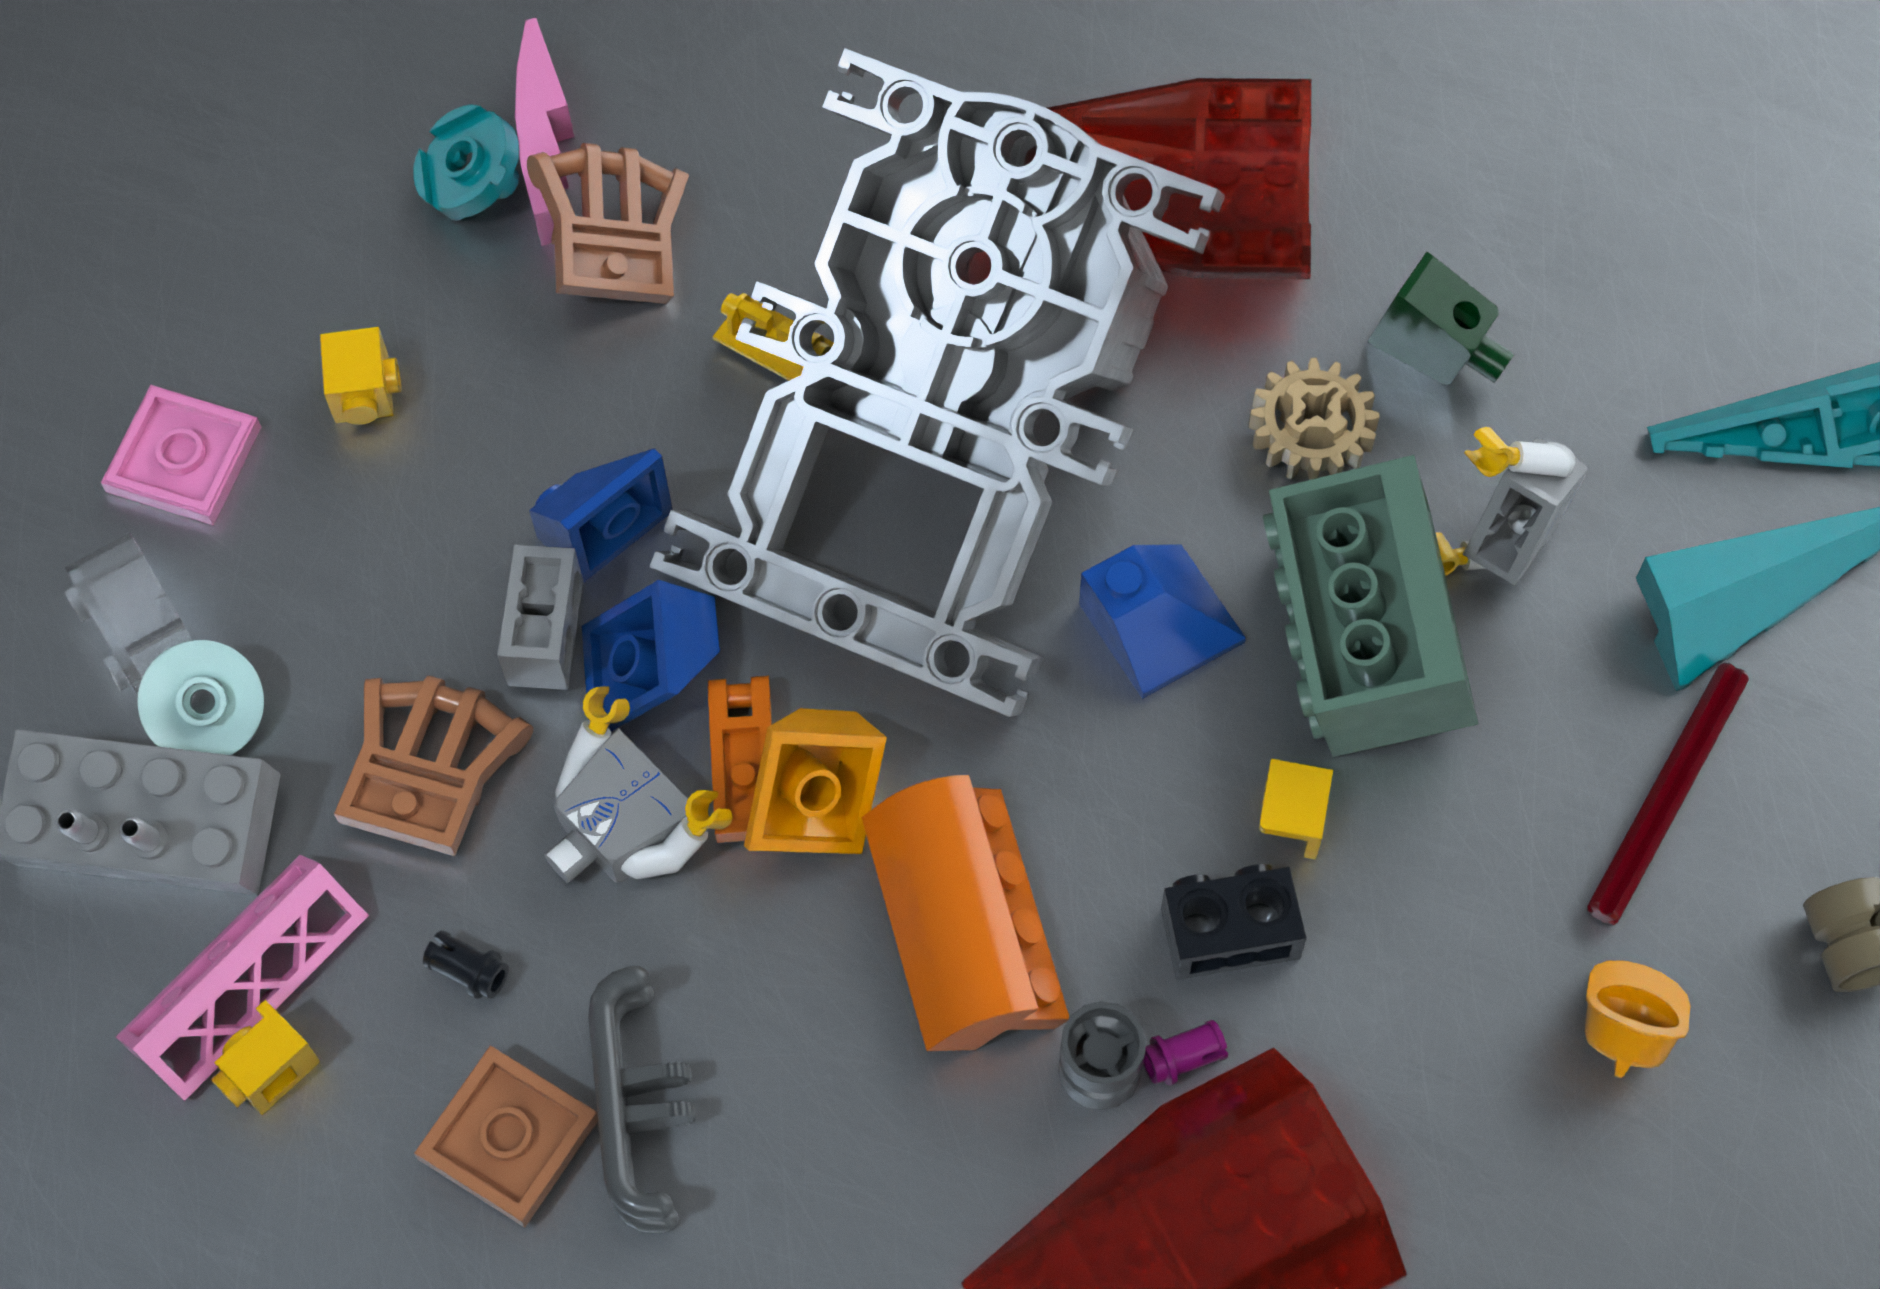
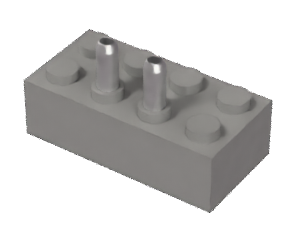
M15 729L0 803V858L17 866L259 896L281 773L264 760L257 758Z

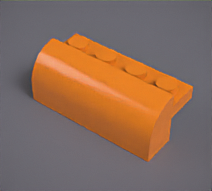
M969 775L940 777L912 785L891 795L861 817L926 1051L977 1050L1006 1030L1056 1029L1068 1021L1070 1018L1001 789L973 788Z

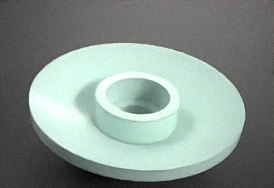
M210 640L186 641L161 653L147 668L138 691V712L142 726L149 738L158 747L233 755L242 749L254 736L264 711L263 687L253 665L237 650L228 645ZM200 690H208L215 699L213 709L205 714L196 712L192 706V697Z

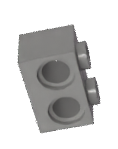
M514 545L497 653L507 686L568 690L583 587V577L575 548Z

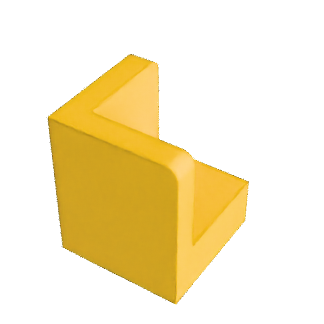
M1271 758L1262 799L1263 806L1259 830L1266 834L1306 841L1303 858L1316 860L1323 836L1333 770Z

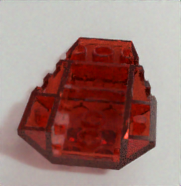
M1273 1047L1162 1104L961 1282V1286L963 1289H1385L1406 1278L1407 1272L1382 1201L1314 1085Z

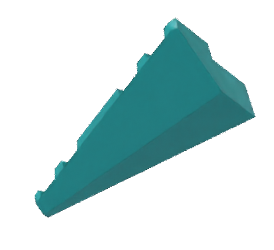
M1880 362L1649 426L1647 431L1654 453H1664V450L1698 452L1706 457L1722 458L1723 455L1757 457L1760 461L1852 468L1853 465L1880 467Z
M1880 507L1645 557L1636 576V581L1659 630L1654 643L1675 690L1679 691L1687 688L1696 677L1716 663H1722L1735 654L1739 647L1765 630L1767 632L1830 588L1842 575L1862 561L1865 563L1877 555L1880 551Z

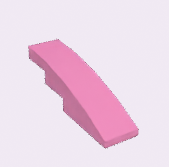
M536 18L525 20L517 63L515 121L524 182L541 246L551 243L554 222L540 189L535 188L529 178L527 159L528 156L545 152L549 156L560 154L557 142L574 138L568 105ZM560 177L564 189L569 188L567 177Z

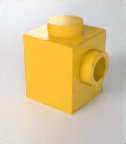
M379 326L320 334L324 396L335 424L347 422L361 425L373 422L376 418L394 416L392 393L401 392L400 370L396 357L389 358Z

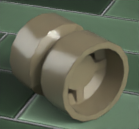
M1866 877L1845 881L1825 888L1807 898L1803 903V907L1816 941L1827 943L1821 958L1833 990L1836 992H1853L1880 985V878Z

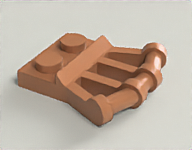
M582 143L579 149L552 156L545 152L528 156L527 171L529 178L535 188L540 189L554 222L551 243L555 245L556 293L667 304L674 296L671 224L686 187L689 174L676 167L671 172L639 156L637 149L621 147L618 152L601 151L598 144ZM578 173L581 177L582 216L575 215L560 177ZM602 174L615 175L617 181H619L621 221L604 219ZM640 182L662 192V199L652 224L642 223Z
M427 676L424 681L386 684L383 683L382 678L365 679L364 743L334 815L340 824L456 856L473 810L480 803L483 785L510 756L519 753L526 746L533 734V726L521 717L512 719L487 700L483 690L467 687L465 691L446 687L445 681L437 677ZM412 706L395 750L384 748L385 709ZM438 710L454 714L436 761L433 762L416 757L432 716ZM479 723L496 736L465 770L457 769L473 726Z

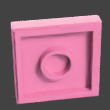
M150 385L101 484L106 493L214 526L260 432L261 424L258 417Z

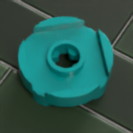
M464 105L441 117L429 131L435 138L430 143L427 152L419 148L414 161L413 179L418 194L451 220H462L465 217L482 212L498 198L503 199L510 196L519 183V173L515 169L519 158V142L514 128L495 112L487 111L478 105ZM471 152L473 154L471 161L464 169L460 170L466 164L467 155Z

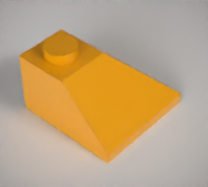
M800 708L768 726L744 847L748 851L862 854L866 832L861 817L872 809L887 737L856 711Z

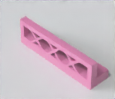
M299 855L116 1038L185 1101L218 1068L214 1062L223 1055L222 1050L226 1042L240 1029L247 1026L253 1027L262 1019L255 1008L266 1000L276 1010L369 915L320 863ZM326 892L346 914L328 932L307 933L308 908ZM295 922L294 933H284ZM317 942V943L306 953V943ZM294 943L293 967L282 978L261 979L262 954L272 944ZM249 968L248 979H238ZM269 988H271V989L260 999V989H269ZM248 989L247 1013L236 1024L214 1025L215 1001L226 990ZM202 1015V1025L191 1026ZM215 1035H224L213 1046V1037ZM201 1036L200 1060L180 1078L160 1056L179 1037Z

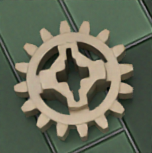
M1311 358L1307 370L1300 371L1293 361H1289L1286 364L1284 378L1272 371L1267 374L1265 389L1256 388L1252 404L1254 409L1250 411L1248 427L1249 429L1256 430L1253 439L1254 449L1269 448L1266 459L1268 467L1271 468L1282 461L1287 464L1286 478L1292 480L1300 469L1307 471L1308 478L1311 480L1319 478L1320 471L1327 470L1329 475L1342 472L1344 463L1354 469L1361 466L1364 452H1371L1376 437L1374 432L1377 430L1380 417L1379 412L1372 410L1375 398L1373 391L1358 393L1361 376L1358 373L1345 380L1340 377L1341 363L1335 362L1328 371L1320 370L1317 358ZM1277 409L1281 412L1280 420L1285 424L1282 430L1279 429L1275 419ZM1346 410L1352 422L1351 432L1347 429L1348 420L1342 416Z

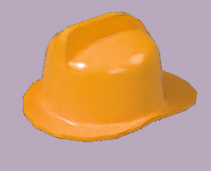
M1625 960L1604 961L1595 965L1590 972L1586 991V1001L1588 1004L1584 1030L1588 1044L1600 1054L1614 1060V1077L1620 1079L1631 1066L1639 1068L1659 1067L1667 1059L1678 1039L1685 1038L1689 1032L1691 1006L1686 992L1677 982L1662 972L1643 964Z

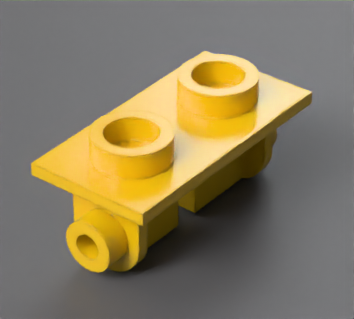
M733 293L728 294L720 309L721 314L727 316V318L713 335V340L788 381L801 376L804 366L735 339L742 320L748 318L756 321L755 326L767 330L766 337L786 342L789 337L790 327L794 321L775 310L771 311L763 308L762 303L751 298L746 293H741L739 296ZM814 332L812 335V347L817 355L822 356L830 351L834 342L819 333Z

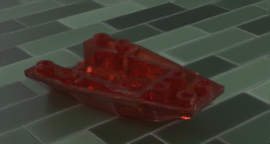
M1195 78L1047 108L1077 125L1105 147L1214 187L1225 195L1220 211L1211 210V213L1199 209L1200 199L1179 193H1173L1170 196L1168 208L1162 216V222L1187 234L1190 228L1198 231L1199 227L1209 230L1210 236L1203 254L1142 232L1162 272L1191 278L1310 280L1309 149L1312 79ZM1137 179L1128 184L1124 190V197L1132 211L1140 210L1148 205L1153 192L1151 183L1147 179Z

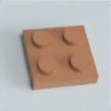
M490 1045L414 1154L419 1161L525 1228L597 1124L598 1114L594 1109Z

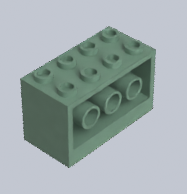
M1415 455L1270 489L1269 494L1273 512L1264 514L1263 522L1270 549L1275 550L1279 568L1274 569V576L1281 604L1286 605L1290 624L1285 625L1287 641L1293 661L1297 660L1302 679L1296 681L1298 696L1305 718H1309L1314 739L1325 738L1332 756L1337 757L1479 725L1431 510Z

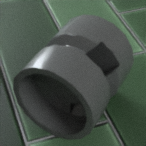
M1100 1001L1084 1005L1074 1012L1063 1028L1058 1069L1062 1087L1074 1101L1086 1108L1105 1110L1120 1106L1132 1097L1140 1083L1146 1037L1142 1024L1131 1011L1115 1003Z

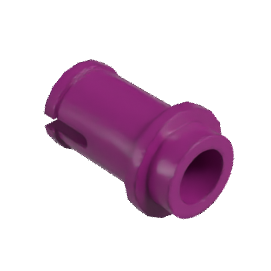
M1209 1020L1203 1025L1164 1040L1160 1035L1151 1037L1150 1045L1145 1047L1143 1065L1150 1080L1155 1085L1165 1082L1168 1086H1172L1177 1083V1076L1218 1060H1226L1228 1058V1052L1225 1050L1227 1049V1044L1218 1024L1214 1020Z

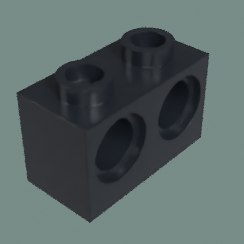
M1255 864L1238 870L1231 877L1210 880V877L1207 875H1190L1178 879L1173 883L1172 887L1164 888L1161 913L1176 980L1301 959L1307 938L1290 867L1272 870V867L1268 864ZM1264 903L1271 906L1277 912L1278 918L1270 922H1261L1250 916L1246 908L1252 904ZM1192 914H1204L1210 917L1217 927L1212 931L1200 933L1190 929L1184 922V919Z

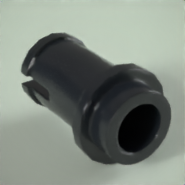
M443 930L435 934L434 939L441 943V947L431 941L429 942L423 956V966L425 968L434 970L468 987V994L475 999H480L483 996L492 999L501 991L508 977L509 966L502 962V956L499 952L490 950L484 953Z

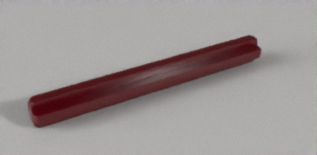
M1721 663L1718 665L1587 905V911L1592 917L1608 925H1615L1620 920L1749 681V677L1744 670L1736 668L1731 663Z

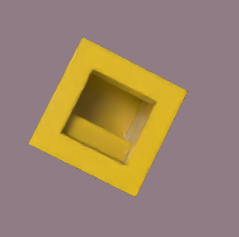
M266 1000L255 1008L262 1019L253 1027L247 1026L240 1029L226 1042L222 1050L223 1055L214 1062L220 1069V1072L211 1079L215 1086L236 1108L247 1100L261 1115L266 1113L320 1063L310 1045Z

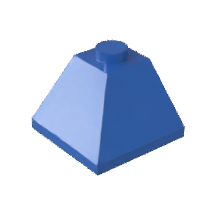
M653 448L576 473L562 485L556 484L549 487L539 496L535 506L529 510L537 538L546 547L575 548L583 583H585L668 517L670 511L673 510L663 457Z
M1182 544L1132 545L1081 573L1079 605L1142 699L1237 648L1246 641L1245 635Z
M662 580L655 581L581 626L586 694L595 687L609 686V692L603 701V708L607 714H609L611 706L616 699L626 698L630 705L629 715L623 721L609 724L608 728L611 732L678 695L720 652L715 597Z

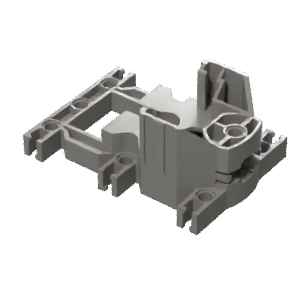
M844 49L837 68L839 73L849 76L851 72L863 77L864 73L867 72L883 80L885 84L878 95L877 106L872 110L853 105L855 97L851 94L843 92L841 96L832 91H828L823 107L841 117L881 131L892 137L888 144L854 159L815 261V267L829 297L827 307L777 287L756 282L751 298L763 302L762 307L774 311L777 304H780L794 311L796 319L790 327L789 337L786 342L766 337L767 330L755 326L756 321L748 318L742 320L735 339L802 365L804 368L801 376L766 391L727 494L742 532L691 511L671 510L664 527V532L676 536L678 530H688L709 542V549L703 557L702 567L681 560L684 549L675 545L671 546L670 551H655L649 567L998 713L1012 717L1022 713L1029 692L1018 688L1015 695L1008 696L985 684L982 681V675L988 668L989 658L992 657L1017 665L1015 677L1026 681L1028 675L1038 673L1043 657L974 629L978 619L1006 608L1014 602L1052 505L1051 498L1044 484L1049 471L1047 464L1099 485L1111 486L1117 472L1116 469L1111 468L1112 463L1100 459L1097 467L1072 455L1071 448L1077 440L1079 428L1084 425L1110 433L1108 439L1114 441L1113 446L1121 450L1126 449L1134 429L1063 400L1095 386L1116 391L1130 385L1134 375L1131 374L1140 350H1144L1155 322L1152 319L1161 296H1165L1168 289V284L1142 232L1203 254L1210 236L1209 230L1199 227L1197 231L1190 228L1187 234L1162 222V216L1168 208L1169 199L1173 193L1200 199L1199 209L1211 213V210L1220 211L1225 195L1214 187L1105 147L1077 125L1058 113L1036 103L996 93L959 92L851 50ZM920 94L923 100L922 113L915 121L903 124L898 114L901 102L908 95ZM1134 180H1149L1153 190L1151 200L1144 208L1132 211L1124 197V190ZM986 252L991 260V272L983 282L973 285L969 282L968 277L974 254ZM828 323L834 332V344L829 352L819 356L813 350L812 335L816 328ZM1051 411L1059 419L1060 432L1054 442L1043 446L1034 437V422L1043 412ZM829 427L984 489L936 612L783 550ZM735 550L742 553L747 562L746 575L738 583L729 577L726 569L727 559ZM843 595L850 597L857 606V619L850 628L843 627L835 618V604ZM952 641L960 642L969 652V666L961 675L950 671L945 664V649Z

